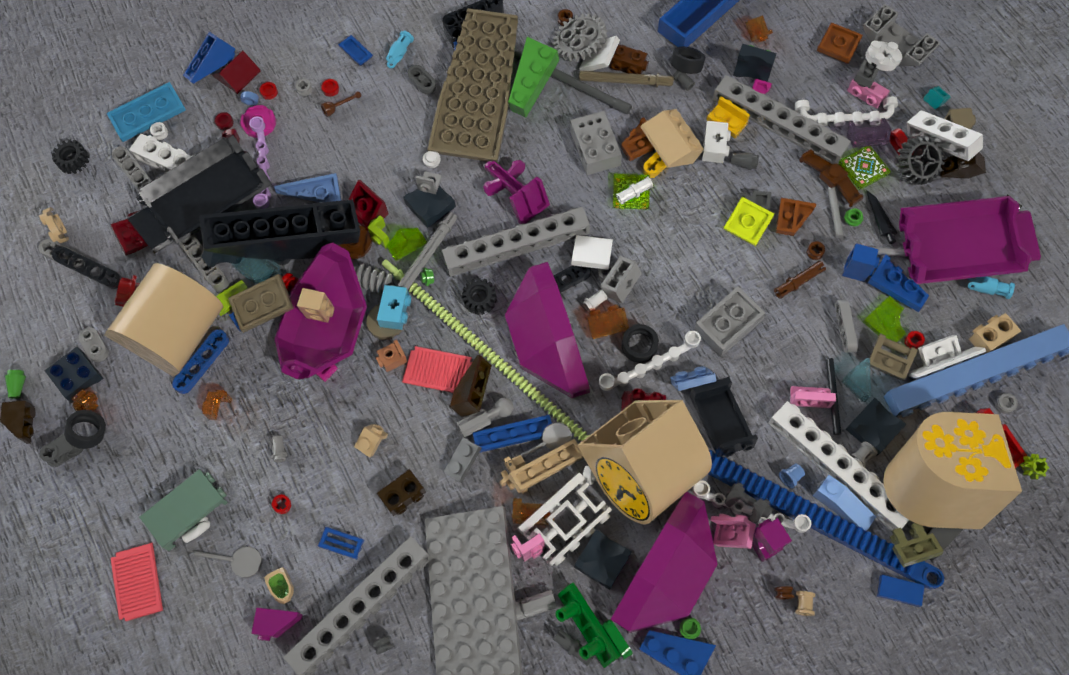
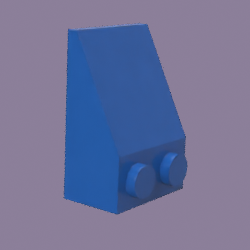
M209 32L183 76L193 84L227 64L228 61H231L235 55V48Z

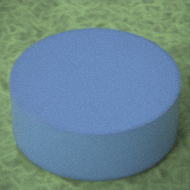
M244 91L241 93L240 100L247 105L258 104L259 96L253 92Z

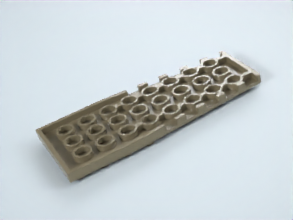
M467 9L465 21L462 23V31L457 39V47L452 55V63L448 68L447 78L444 81L438 100L427 150L438 152L442 155L487 162L495 161L498 163L508 115L518 16Z

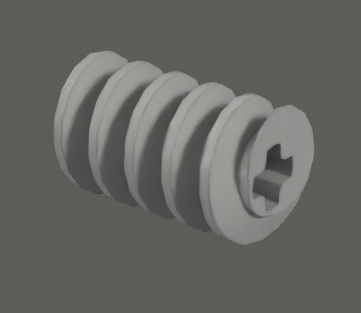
M364 263L359 267H354L360 287L366 290L370 289L371 292L377 291L379 295H382L384 285H392L391 273L385 277V271H381L380 275H378L379 270L377 268L371 272L372 267L368 266L365 270Z

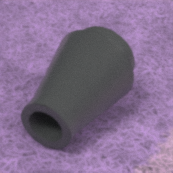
M733 153L731 164L748 170L757 169L759 155H755V153Z

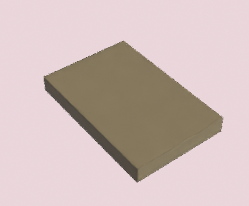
M280 274L228 298L239 328L243 333L294 309Z

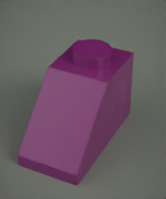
M256 608L251 634L258 636L257 640L270 641V638L280 637L298 623L303 615L299 612Z

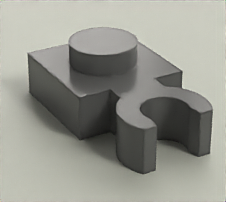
M753 191L752 196L744 192L739 194L740 198L744 197L770 211L772 192Z

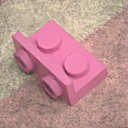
M854 79L847 90L853 96L860 98L876 109L890 92V90L876 82H873L870 88L862 87Z
M798 386L790 388V404L796 406L831 408L836 402V393H831L829 388Z

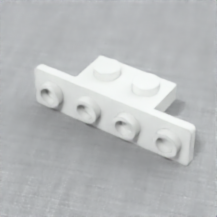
M951 335L919 347L918 350L923 366L909 371L907 375L918 380L932 372L936 373L944 370L945 367L960 364L966 359L976 358L980 354L985 353L986 349L973 347L961 352L957 335Z

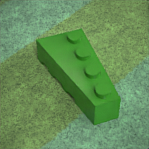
M527 37L508 101L512 112L525 118L528 116L559 62L558 50Z

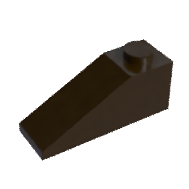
M481 355L476 356L453 392L449 407L461 417L478 413L481 409L492 367Z

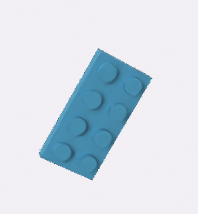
M168 82L106 114L120 139L124 142L150 129L152 124L156 122L162 123L186 111L171 83Z

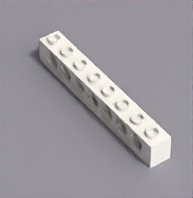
M787 401L770 419L768 424L825 474L832 476L845 485L889 530L893 531L900 527L902 529L909 521L894 506L893 512L887 509L886 503L891 504L885 492L884 484L879 481V477L864 468L863 463L859 459L850 456L844 446L835 443L826 431H821L811 418L805 417L796 405L790 404ZM790 421L797 422L799 427H793L790 424ZM806 434L813 436L814 441H809L806 438ZM821 448L828 449L830 455H825ZM837 461L843 462L845 469L840 468ZM853 475L859 476L861 483L856 482ZM870 489L877 492V497L870 494Z

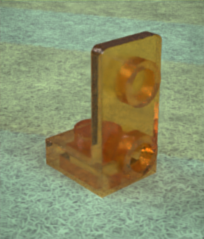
M513 498V524H522L543 504L522 503V498ZM550 512L546 513L534 525H549L545 519L551 515Z

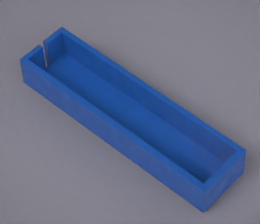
M680 0L659 19L658 33L677 47H688L740 0Z

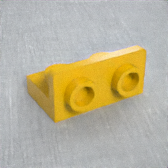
M720 97L717 106L710 112L706 120L728 123V130L731 131V136L736 138L748 124L750 114L734 105L730 100Z

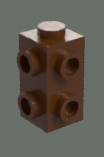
M618 44L608 67L628 74H642L649 65V61H647L648 53Z

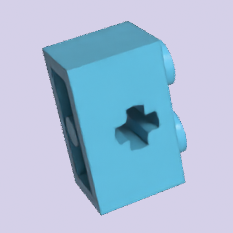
M384 285L377 317L380 327L402 330L403 324L407 323L408 313L406 309L411 304V295H409L407 288Z

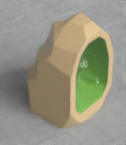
M279 568L264 577L271 595L278 603L286 604L291 600L294 594V586L285 568Z

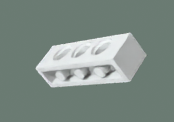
M919 111L907 122V135L909 137L926 135L928 138H935L934 142H940L938 147L944 148L942 151L969 161L983 149V134L925 111Z
M140 134L129 149L136 160L164 173L192 157L182 149H174L166 142H159L151 135Z

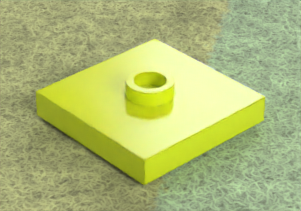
M741 197L723 229L756 247L775 214Z

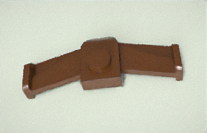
M812 149L802 154L799 161L821 172L819 178L831 189L837 186L850 204V208L864 198L847 176L848 172L841 165L831 164L816 155Z

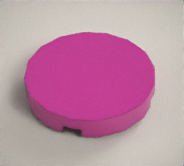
M255 105L248 108L246 113L242 114L240 120L243 131L248 136L258 138L257 132L251 129L249 122L253 117L259 116L265 123L264 135L270 134L276 126V118L273 111L263 105Z

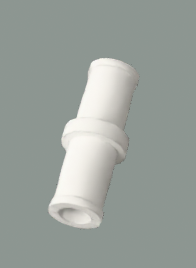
M646 177L636 184L629 185V188L616 194V197L620 204H624L626 201L634 197L637 198L642 192L652 188L653 183L649 177Z

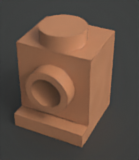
M397 340L377 351L378 357H376L380 368L385 367L387 372L408 362Z

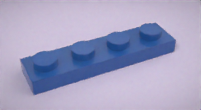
M550 414L473 432L475 444L482 448L479 453L542 438L544 429L552 423Z

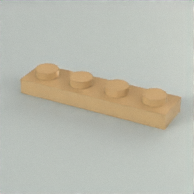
M573 439L509 473L508 478L518 493L584 457L577 446L578 443Z

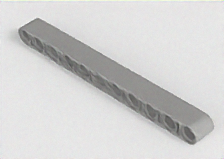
M120 146L113 150L112 157L137 190L151 182V179L125 147ZM194 235L179 243L216 292L222 293L229 288L230 283L217 265L206 270L209 267L201 257L204 248Z

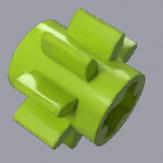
M1039 454L1023 457L1025 461L1020 465L1024 471L1023 475H1030L1031 479L1037 480L1039 477H1046L1045 473L1049 469L1046 458H1039Z

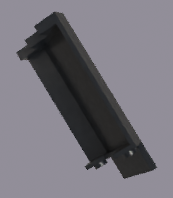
M229 134L136 190L138 194L136 196L137 200L142 206L146 205V207L127 219L155 254L171 243L179 244L201 230L199 215L228 213L271 186L272 183L264 170L257 167L247 151H243L235 136Z

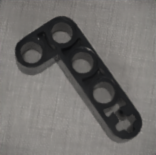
M480 0L446 14L442 18L444 34L451 46L454 48L453 42H456L461 34L462 23L465 21L467 9L504 13L503 0Z

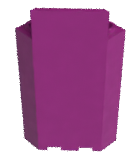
M1011 196L901 208L899 228L900 232L904 231L906 241L903 242L905 257H909L911 267H908V272L916 284L1028 272L1031 261L1040 260L1041 258L1031 212L1028 210L1019 211V203Z

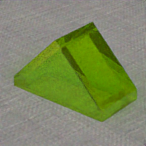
M399 228L387 244V249L394 259L398 261L427 244V241L418 228Z

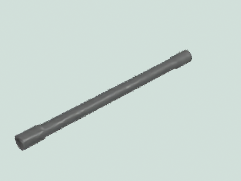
M515 49L514 58L520 60L522 52ZM556 68L551 74L552 77L611 105L627 115L632 108L631 104L610 96Z

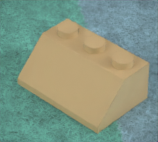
M677 109L664 110L641 125V129L667 168L693 164L704 150Z

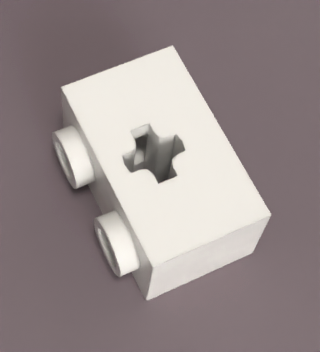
M707 121L702 161L723 163L725 156L728 157L730 146H727V141H730L731 131L728 130V123Z

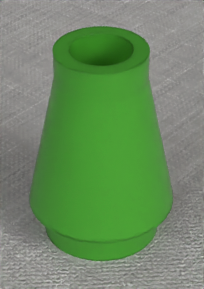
M7 371L5 380L8 398H21L26 378L24 371Z

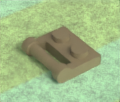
M880 333L866 365L904 381L918 349L908 348L887 339L885 335ZM882 345L907 355V358L899 357L881 349Z

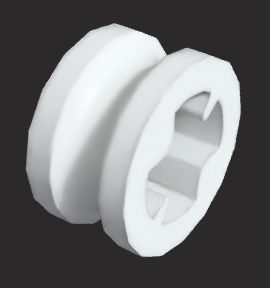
M156 122L151 125L150 132L157 140H163L168 136V130L163 123Z

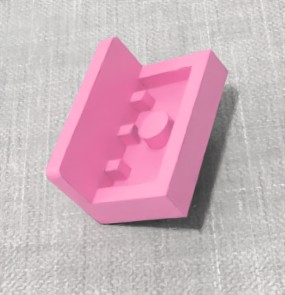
M726 514L711 516L710 521L717 524L713 540L714 545L718 547L751 549L756 524L749 521L747 516L739 514L736 517Z
M540 533L523 545L516 535L511 537L513 542L511 547L518 559L522 557L525 562L529 558L535 559L543 553L545 543Z

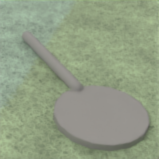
M561 422L549 424L542 433L543 442L520 455L523 458L543 446L551 450L571 441L572 434L570 428Z
M252 547L238 549L233 557L198 551L194 552L196 556L231 561L233 572L242 578L255 575L262 564L260 553Z

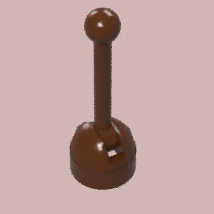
M357 91L354 95L335 104L332 102L322 103L321 108L325 116L329 117L335 113L337 106L354 98H360L361 93Z

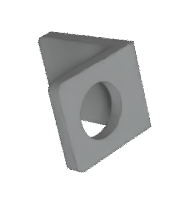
M424 172L423 177L416 176L418 190L436 194L442 178L441 175Z

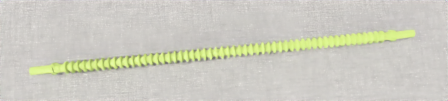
M387 259L382 262V265L394 275L393 277L396 280H402L405 274L401 269L398 270ZM412 283L409 292H413V296L417 295L416 298L424 302L425 306L428 305V309H432L433 313L436 312V316L440 315L439 318L444 319V323L448 322L447 325L451 326L452 330L456 329L455 332L459 333V336H463V340L467 339V343H471V347L475 346V350H479V354L483 353V357H487V361L491 360V364H495V368L499 367V371H503V375L507 374V378H511V382H516L515 385H519V389H524L523 392L528 393V397L532 396V400H536V404L540 403V407H544V411H549L548 414H552L553 419L557 418V422L566 424L570 428L571 433H574V437H578V441H583L590 436L586 435L587 431H582V427L578 428V424H574V420L570 421V417H566L565 412L561 413V409H557V405L553 406V402H549V398L545 399L544 394L541 395L540 391H536V387H532V383L528 384V380H524V376L520 377V373H516V369L512 370V366H508V362H503L504 359H500V355H495L496 352H492V348H487L488 345H484V341H480L479 337L476 338V334H472L471 330L468 331V327H464L463 323L460 324V320L456 321V317H452V313L448 314L449 311L444 310V306L440 307L441 304L437 303V300H433L432 296L429 297V293H425V290H421V286H418L417 283Z

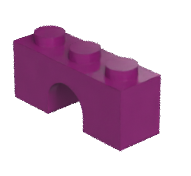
M769 518L760 523L755 529L752 547L763 562L782 551L783 547L787 546L792 540L778 518L773 521Z

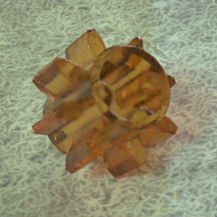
M81 390L72 398L75 401L73 403L75 411H94L98 407L96 404L98 398L91 391L85 393L84 390Z

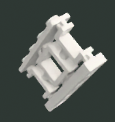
M580 472L517 528L527 541L540 533L546 547L549 549L542 558L549 566L553 564L558 566L565 559L564 554L568 550L573 552L580 545L579 540L583 536L588 538L595 531L594 526L599 522L603 524L610 518L608 513L612 509L606 505L604 500L595 507L583 493L589 486V483L584 480L585 478ZM579 484L581 487L575 493L582 501L575 507L568 500L561 505L559 502ZM565 507L579 521L567 534L552 520ZM586 507L593 514L601 509L602 512L582 529L581 526L587 521L580 513ZM550 512L551 515L545 521L552 528L544 535L538 528H535L530 533L529 529L546 513ZM557 534L563 541L572 537V540L554 557L550 556L556 551V548L549 542Z

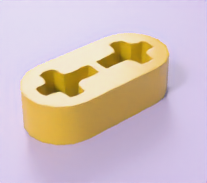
M657 152L644 163L643 174L646 177L655 178L667 167L663 160L660 161V156ZM653 166H655L654 170H648V167L652 168Z

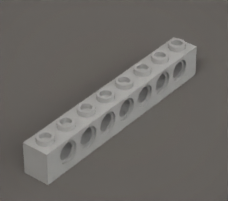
M725 75L715 89L714 101L718 102L720 97L730 100L734 105L750 114L749 120L807 151L812 149L816 155L832 164H838L849 147L851 141L845 136L839 135L828 127H824L814 120L799 114L797 111L784 106L782 103L774 101L767 95L755 91L750 86L738 82L735 78Z
M583 207L571 208L567 212L555 213L550 217L539 218L528 224H519L515 228L503 229L498 233L487 234L476 240H467L463 244L448 246L442 250L443 258L449 276L452 277L574 239L576 235L584 236L590 234V224ZM548 228H553V229H555V230H553V231H548L547 229H548ZM496 244L502 245L501 247H495ZM480 249L485 250V251L482 252V253H478V252H477V251L480 250ZM461 255H467L465 258H459Z
M410 536L283 658L298 675H313L318 670L317 666L322 661L325 662L333 656V650L338 645H344L350 639L349 635L355 629L359 630L365 625V619L370 614L375 615L382 608L381 604L386 599L390 600L397 594L398 591L396 589L402 584L406 585L413 578L412 574L417 569L421 570L428 564V553ZM405 558H411V565L406 568L402 567V561ZM389 573H396V579L393 582L389 583L386 581ZM375 587H379V596L372 598V589ZM360 602H364V610L356 613L355 606ZM347 617L349 620L348 625L345 628H340V620ZM331 633V642L325 644L323 641L324 635ZM311 648H315L316 655L313 659L309 660L307 653Z

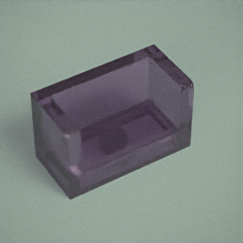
M881 118L880 126L857 128L853 121H849L847 137L851 141L850 143L853 148L889 144L892 129L885 118Z

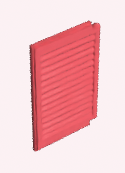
M415 346V350L410 351L402 383L453 393L472 364V357Z
M153 543L116 553V557H111L119 620L125 618V621H130L163 611Z

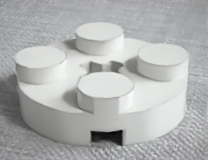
M872 41L865 54L870 64L873 62L877 65V69L883 71L894 70L902 60V53L895 42Z

